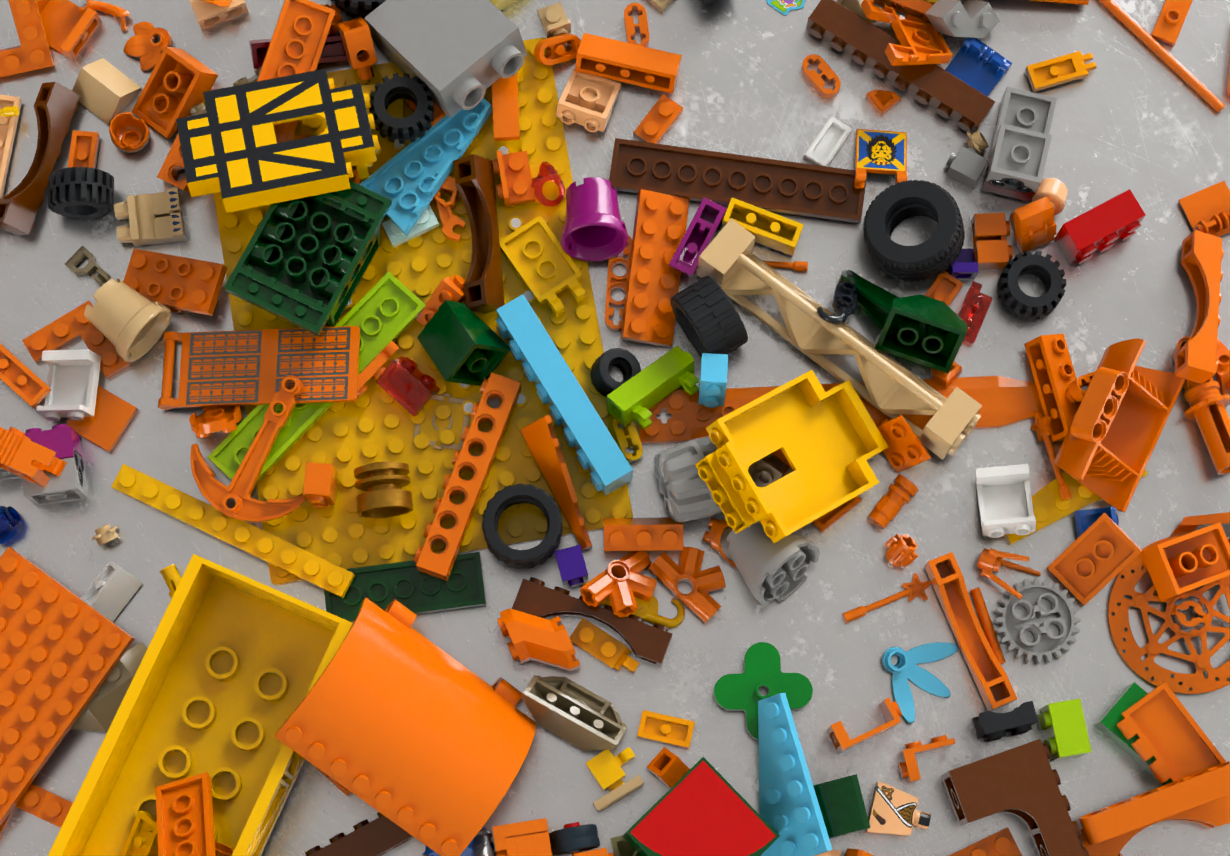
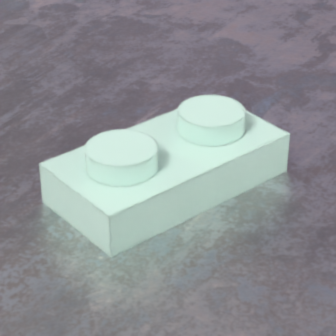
M428 205L407 236L390 219L382 222V226L394 248L439 227V222L432 208Z

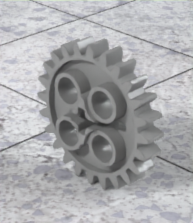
M1038 577L1033 580L1032 585L1028 579H1024L1023 588L1018 583H1015L1013 588L1022 594L1023 597L1018 599L1006 590L1004 593L1008 599L1000 598L998 601L1004 607L996 608L994 611L1001 615V617L994 620V623L1001 624V627L995 633L1004 634L1005 636L1000 640V644L1008 642L1010 645L1006 651L1017 650L1016 659L1024 654L1026 663L1030 662L1032 657H1035L1036 664L1041 663L1042 657L1045 658L1047 663H1050L1052 661V654L1059 659L1062 657L1060 649L1068 652L1070 647L1067 642L1074 644L1077 640L1072 634L1080 632V629L1074 626V624L1081 622L1080 618L1074 617V614L1080 609L1076 607L1071 608L1070 605L1074 602L1075 598L1066 599L1065 596L1068 590L1066 589L1060 593L1058 591L1059 583L1049 587V579H1046L1042 585H1040ZM1045 598L1051 602V611L1042 609L1040 606L1041 599ZM1016 605L1025 607L1027 610L1025 618L1016 615ZM1055 613L1060 615L1059 618L1045 620L1040 625L1033 623L1021 628L1015 627L1017 623L1031 621L1035 615L1038 619ZM1049 624H1055L1059 627V636H1052L1049 633ZM1028 630L1034 634L1035 640L1033 643L1024 641L1023 631Z

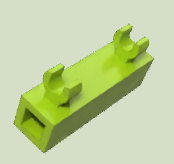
M675 346L608 394L607 411L624 427L633 420H636L641 428L646 429L652 424V421L649 419L652 413L649 409L680 386L689 395H693L699 390V387L695 385L699 382V379L694 375V358L689 352H684L680 347Z

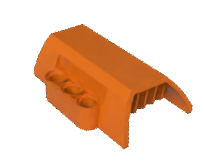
M1139 338L1121 341L1106 348L1054 461L1055 465L1112 507L1124 513L1186 380L1174 376L1172 372L1137 366L1136 363L1146 344L1145 340Z

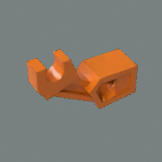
M448 176L434 196V202L437 203L442 221V233L448 240L460 243L461 235L455 234L453 230L456 227L465 229L466 224L455 214L452 215L451 209L456 206L459 191L455 185V178ZM442 192L452 195L450 201L445 202V200L441 199Z

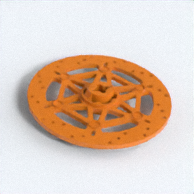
M1183 535L1158 540L1141 550L1144 551L1148 548H1151L1153 546H1156L1158 544L1164 543L1166 541L1175 539ZM1140 553L1118 574L1111 590L1108 606L1111 636L1125 663L1148 683L1157 687L1161 683L1166 682L1175 693L1200 694L1229 685L1230 681H1227V678H1230V659L1214 669L1211 666L1210 658L1230 639V627L1211 626L1213 616L1230 624V617L1213 609L1218 599L1224 594L1230 611V576L1208 583L1197 591L1193 589L1160 601L1159 596L1153 595V592L1156 590L1154 585L1145 593L1135 591L1137 582L1148 570ZM1218 585L1220 588L1211 601H1208L1203 596V593ZM1124 595H1129L1132 599H1126ZM1188 597H1194L1198 599L1197 602L1188 600L1182 602L1180 605L1174 604V602L1179 598L1181 600L1188 599ZM1148 602L1167 603L1165 612L1149 606ZM1131 606L1139 608L1149 640L1143 648L1139 647L1130 628L1129 607ZM1201 606H1205L1207 613L1203 612ZM1192 608V613L1197 617L1187 621L1186 615L1182 614L1181 611ZM1148 612L1165 620L1155 635L1152 633ZM1171 615L1175 617L1177 623H1173ZM1198 624H1204V626L1199 630H1197V628L1189 630V632H1184L1180 630V626L1184 628H1192ZM1169 627L1175 635L1160 644L1158 640ZM1206 632L1224 633L1225 636L1211 650H1208ZM1200 636L1201 655L1197 654L1191 642L1192 637ZM1183 638L1190 651V655L1169 650L1167 647L1178 639ZM1159 653L1187 660L1194 663L1196 672L1194 674L1173 672L1156 664L1154 658ZM1144 654L1148 655L1145 660H1141ZM1203 671L1207 672V679L1204 678Z

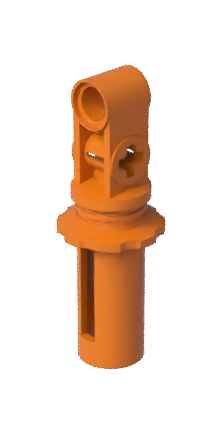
M1190 336L1181 338L1172 352L1174 363L1175 353L1184 346ZM1212 377L1203 384L1186 379L1183 384L1186 392L1183 396L1186 401H1189L1190 408L1184 412V416L1187 419H1196L1217 474L1230 473V417L1226 410L1227 405L1230 404V395H1221L1219 391L1220 385Z

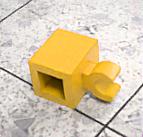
M628 747L614 757L608 749L602 751L585 764L603 792L607 789L611 792L624 784L622 779L626 777V774L621 766L632 760L635 754Z

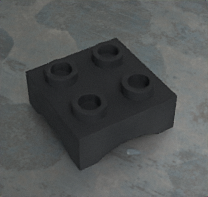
M1033 701L1024 702L1010 712L995 713L986 711L979 713L978 717L972 718L977 738H985L986 742L1001 739L1006 736V732L1010 731L1012 736L1027 733L1029 730H1032L1031 726L1038 722Z

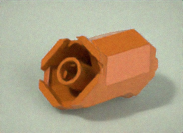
M510 608L500 612L501 617L497 619L503 637L509 635L511 642L507 643L514 661L519 660L522 664L533 660L567 671L580 668L579 660H575L574 654L576 652L561 622L560 616L548 620Z

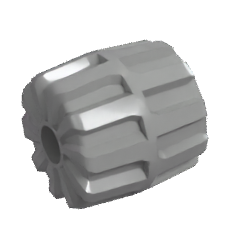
M709 436L685 441L658 452L654 457L655 476L659 480V493L664 495L665 509L669 511L673 521L685 522L714 516L722 512L719 505L714 502L711 491L705 481L700 478L698 469L695 466L704 457L717 450L716 445L711 442Z

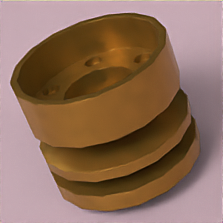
M382 461L362 465L354 470V477L358 479L355 483V488L361 491H368L356 497L357 513L360 517H395L410 513L413 510L411 491L399 489L411 483L410 478L406 476L410 473L409 465L403 462Z

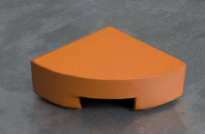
M873 90L866 94V98L880 115L893 108L902 99L892 91Z

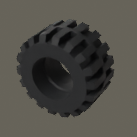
M395 73L391 79L388 76L382 78L383 84L377 82L375 91L370 93L371 108H369V112L373 114L375 130H379V134L383 138L388 136V140L393 143L395 139L399 140V144H405L406 139H410V143L416 141L415 137L417 135L422 138L425 135L424 130L429 131L431 121L434 120L433 99L427 85L424 82L420 83V79L416 76L410 79V75L404 73L403 77H399L398 73ZM397 99L411 100L417 106L412 115L402 119L389 115L387 108Z
M68 167L56 170L48 178V208L56 214L71 218H96L107 215L114 209V177L105 171L90 167Z
M1030 250L1025 251L1023 255L1021 253L1015 255L1014 259L1007 263L998 280L997 286L999 290L997 293L998 297H1002L1000 302L1002 306L1007 305L1009 307L1008 313L1012 314L1014 311L1017 313L1016 318L1022 319L1023 316H1027V320L1032 321L1034 317H1037L1038 320L1042 319L1045 314L1049 315L1057 307L1065 293L1066 279H1063L1065 275L1064 269H1058L1060 263L1057 260L1053 263L1050 260L1052 258L1051 255L1047 254L1044 257L1041 256L1042 251L1036 250L1035 254H1032ZM1027 274L1038 277L1044 284L1045 294L1039 297L1026 295L1018 285V277Z

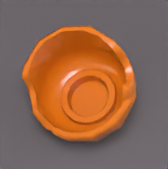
M131 112L117 114L110 121L109 133L111 141L119 150L135 153L142 150L148 143L150 132L144 119L133 116Z

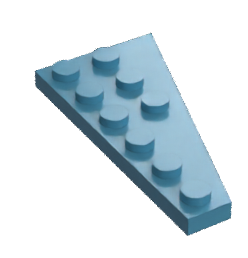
M483 97L481 102L472 109L464 110L462 108L451 118L446 115L433 125L429 131L426 130L422 138L417 137L415 142L410 143L369 176V178L359 184L392 201L386 216L406 236L410 233L454 169V160L462 157L493 112L492 105Z
M779 693L758 701L760 816L780 836L761 856H815L831 851L833 849L786 693Z

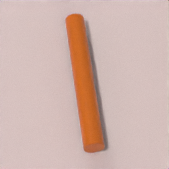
M980 587L972 589L970 593L985 636L1000 665L1006 663Z

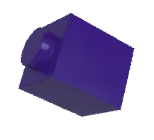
M576 545L555 551L563 586L569 584V588L585 584L584 580L588 579V572L581 546Z

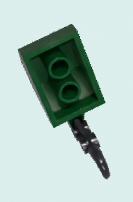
M851 270L842 271L834 290L832 302L837 316L825 313L822 307L817 308L818 315L824 321L831 324L844 323L847 317L854 313L857 304L880 328L875 342V349L949 373L967 333L968 324L942 301L921 294L900 298Z

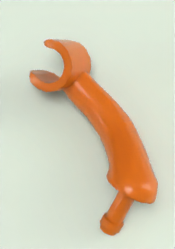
M86 0L85 6L76 7L79 10H85L89 7L93 10L120 17L121 30H127L125 16H129L130 13L123 8L95 0Z

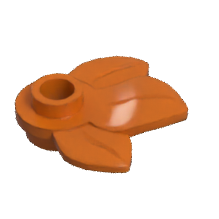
M143 21L133 26L135 36L126 42L124 53L129 56L140 57L141 70L148 71L155 67L165 46H171V36L164 28H155L150 22ZM160 36V41L155 43L157 37Z

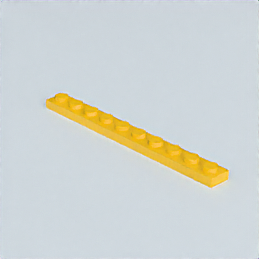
M125 464L122 465L111 486L114 490L341 598H344L355 577L354 573L245 521L229 517L213 506Z

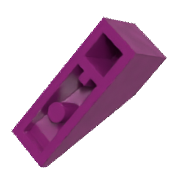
M704 197L669 266L692 277L697 269L699 256L716 237L727 208Z

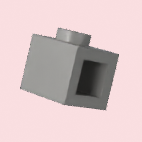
M961 146L958 153L952 152L946 163L950 167L947 176L974 189L989 160L981 157L975 149Z

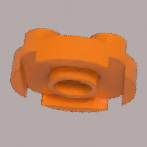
M239 405L235 407H203L204 413L197 416L196 412H194L189 417V423L197 438H204L221 430L223 433H229L237 429L236 423L242 419V412Z

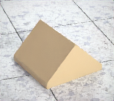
M104 58L82 67L72 89L73 92L80 95L78 103L108 126H110V121L117 114H121L142 90L138 84Z

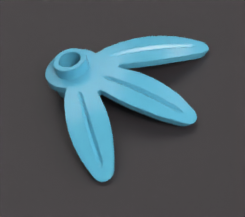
M934 642L914 647L906 652L899 647H890L884 652L882 664L888 672L892 673L891 683L894 701L898 704L902 717L907 723L912 724L915 720L914 701L907 678L914 685L932 695L943 698L950 697L951 693L942 681L916 664L934 662L946 658L958 651L956 644ZM893 655L898 659L895 665L890 661Z

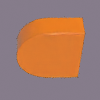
M953 362L949 373L931 368L930 373L936 382L946 388L962 373L963 367Z

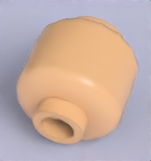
M1056 178L1042 179L1041 185L1032 197V202L1047 196L1054 207V215H1057L1065 207L1068 195L1065 184Z

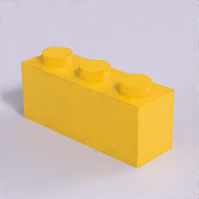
M731 198L722 221L721 229L730 219H733L756 237V243L793 256L804 224Z

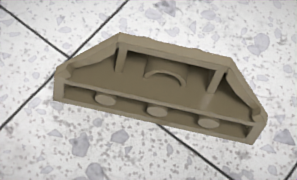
M143 642L124 653L73 724L72 729L108 732L148 649Z
M534 675L521 695L539 726L584 751L615 749L627 730V726L622 722L619 713L611 702L567 677H541Z

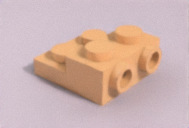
M574 68L558 102L556 117H559L563 123L568 125L573 123L583 125L589 132H604L611 117L612 108L619 95L621 83L576 72Z

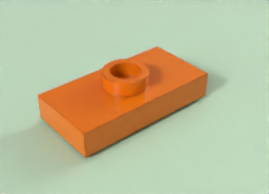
M1165 0L1151 36L1155 40L1174 46L1193 0Z

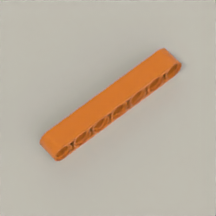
M1230 761L1080 817L1079 820L1089 845L1103 842L1230 794Z

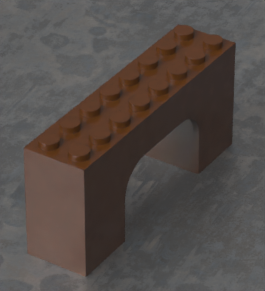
M1040 739L950 770L942 775L960 826L1001 812L1012 813L1019 816L1028 825L1040 856H1089L1087 849L1081 847L1078 837L1081 836L1076 821H1071L1068 811L1071 810L1066 795H1061L1058 787L1061 784L1060 777L1056 769L1052 770L1048 761L1051 759L1050 751L1045 743L1042 744Z

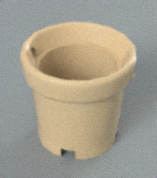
M117 278V281L110 279L103 284L92 296L96 299L95 305L92 307L87 304L84 312L85 318L115 346L117 354L125 362H134L147 354L163 336L172 316L169 308L157 301L152 302L119 278Z

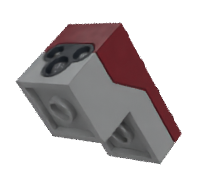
M1007 86L1000 105L982 191L1028 202L1032 201V197L1036 194L1043 178L1052 135H1049L1057 98Z

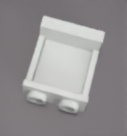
M89 349L42 351L41 361L49 365L47 385L52 390L45 397L44 406H36V412L44 415V418L50 421H60L61 417L77 421L83 420L84 417H94L101 356Z
M1018 464L975 469L982 537L999 538L1004 534L1022 536L1035 532L1036 519L1033 512L1029 482V465Z

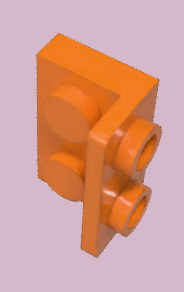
M501 150L496 151L497 159L492 161L495 175L500 174L501 183L496 184L498 198H504L505 207L535 202L527 151L503 155Z

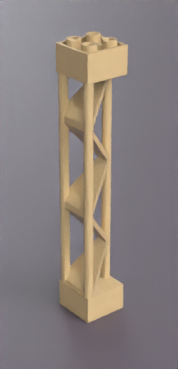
M730 219L699 256L696 275L700 278L705 276L713 278L729 298L842 383L849 380L858 395L890 419L896 418L901 414L934 415L924 430H921L904 417V419L926 448L942 460L948 453L953 456L964 438L969 436L976 427L977 422L981 418L978 413L982 405L958 387L954 389L948 398H945L887 353L875 349V344L845 322L842 324H831L824 321L817 313L818 307H822L823 311L829 315H836L755 256L752 252L756 237L733 219ZM743 295H774L786 328ZM821 354L854 355L866 388Z

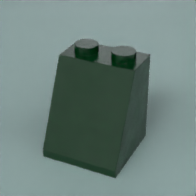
M448 300L444 301L417 337L445 381L481 386L484 379L490 377L491 372H494L511 350L464 303Z
M857 774L813 785L829 839L863 832L870 828Z

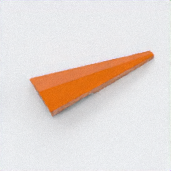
M550 415L544 416L521 429V436L582 550L591 548L592 543L577 503L578 500L559 446L558 438L552 426Z

